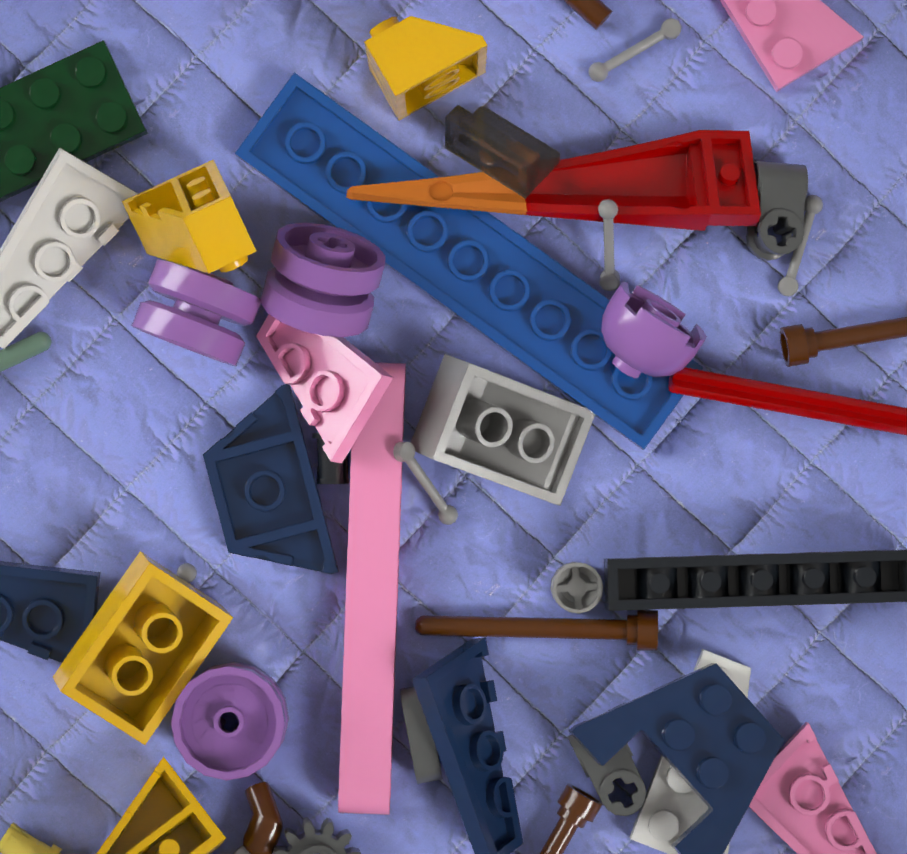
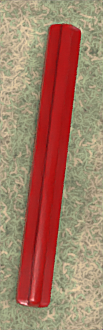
M687 367L671 375L669 378V391L676 394L907 435V408Z

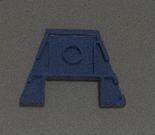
M711 663L630 702H625L609 709L608 712L576 724L569 730L573 737L601 766H604L641 731L708 806V810L671 844L678 854H723L784 741V738L717 663Z

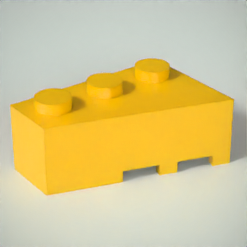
M214 159L122 201L148 255L209 274L218 269L220 272H229L237 269L248 261V255L257 252Z
M163 756L96 854H211L222 845L226 837Z

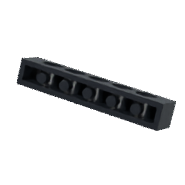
M907 549L604 559L605 609L608 611L907 602Z

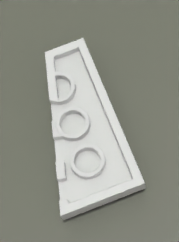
M62 148L58 149L0 248V347L3 349L50 303L49 300L55 293L83 269L82 266L102 245L105 246L119 232L118 229L129 219L122 201L139 194Z
M702 649L694 671L711 663H717L748 698L751 668ZM662 755L646 792L645 802L640 808L629 837L631 840L664 853L678 854L671 844L708 810V806ZM729 844L723 854H728Z

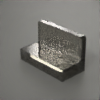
M457 105L445 117V149L525 199L560 162V153L485 106H480L474 113H471Z

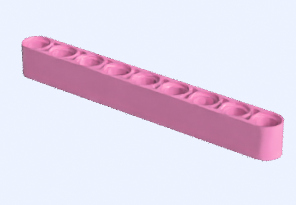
M375 362L394 378L351 448L338 813L389 815L403 462L395 459L393 450L394 446L398 442H403L406 363Z

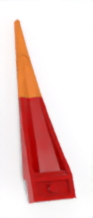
M697 130L623 148L519 167L447 177L352 186L347 189L346 198L351 200L603 222V218L598 212L599 204L603 200L609 199L613 200L618 206V213L613 218V223L705 231L707 226H757L761 217L750 132L733 130Z

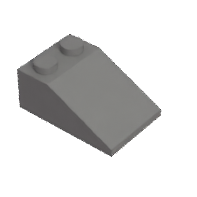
M444 354L411 443L414 445L415 452L433 460L560 506L595 415L585 407Z

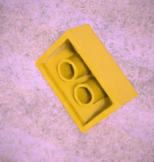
M396 16L388 18L369 31L372 37L364 41L369 70L398 121L486 73L487 43L482 35L409 16L400 22Z

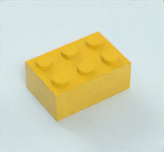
M140 551L55 672L53 679L60 692L146 745L233 617L220 603Z

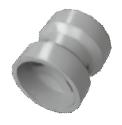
M571 562L564 564L556 570L551 580L550 589L553 599L561 608L571 613L580 614L590 611L598 604L602 597L603 583L601 576L593 567L585 563Z

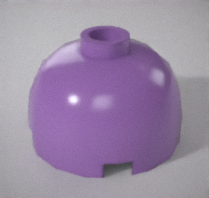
M628 282L620 284L609 301L602 318L601 331L607 347L616 355L612 363L620 371L633 378H638L641 373L652 377L671 376L684 369L694 358L707 336L697 324L692 331H689L681 324L686 314L660 296L638 285L632 294L629 293Z

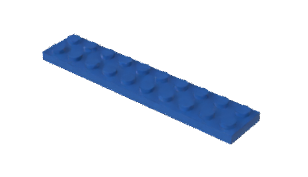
M295 72L235 152L238 158L332 226L362 236L378 246L386 256L385 264L582 407L588 409L596 417L642 450L647 447L683 397L681 394L669 391L670 376L652 377L641 373L638 378H633L620 371L612 363L616 355L607 347L601 331L603 314L610 300L489 212L361 201L346 198L347 189L352 186L438 178L439 176ZM691 360L685 366L687 368L703 369V367L694 360Z

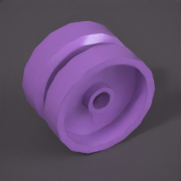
M315 223L287 224L277 231L271 256L274 268L267 271L260 303L268 314L281 323L304 332L331 337L359 335L368 329L374 307V296L371 292L379 288L386 256L378 246L369 240L341 228Z
M157 259L148 284L154 292L174 300L175 304L173 307L151 300L140 302L131 326L174 345L236 367L245 342L239 334L219 326L220 319L241 326L251 325L257 315L261 299L233 286L232 282L214 274H208L193 268L188 269Z
M238 662L214 665L189 681L176 699L171 719L174 743L186 763L204 776L226 781L249 777L269 763L285 740L289 722L286 697L276 681L256 666ZM227 712L234 713L239 719V726L237 725L233 731L226 730L224 728L226 720L221 717L222 714Z

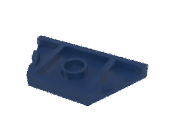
M290 384L281 385L271 397L255 411L248 414L230 433L203 454L228 553L328 574L338 573L339 569L291 386Z

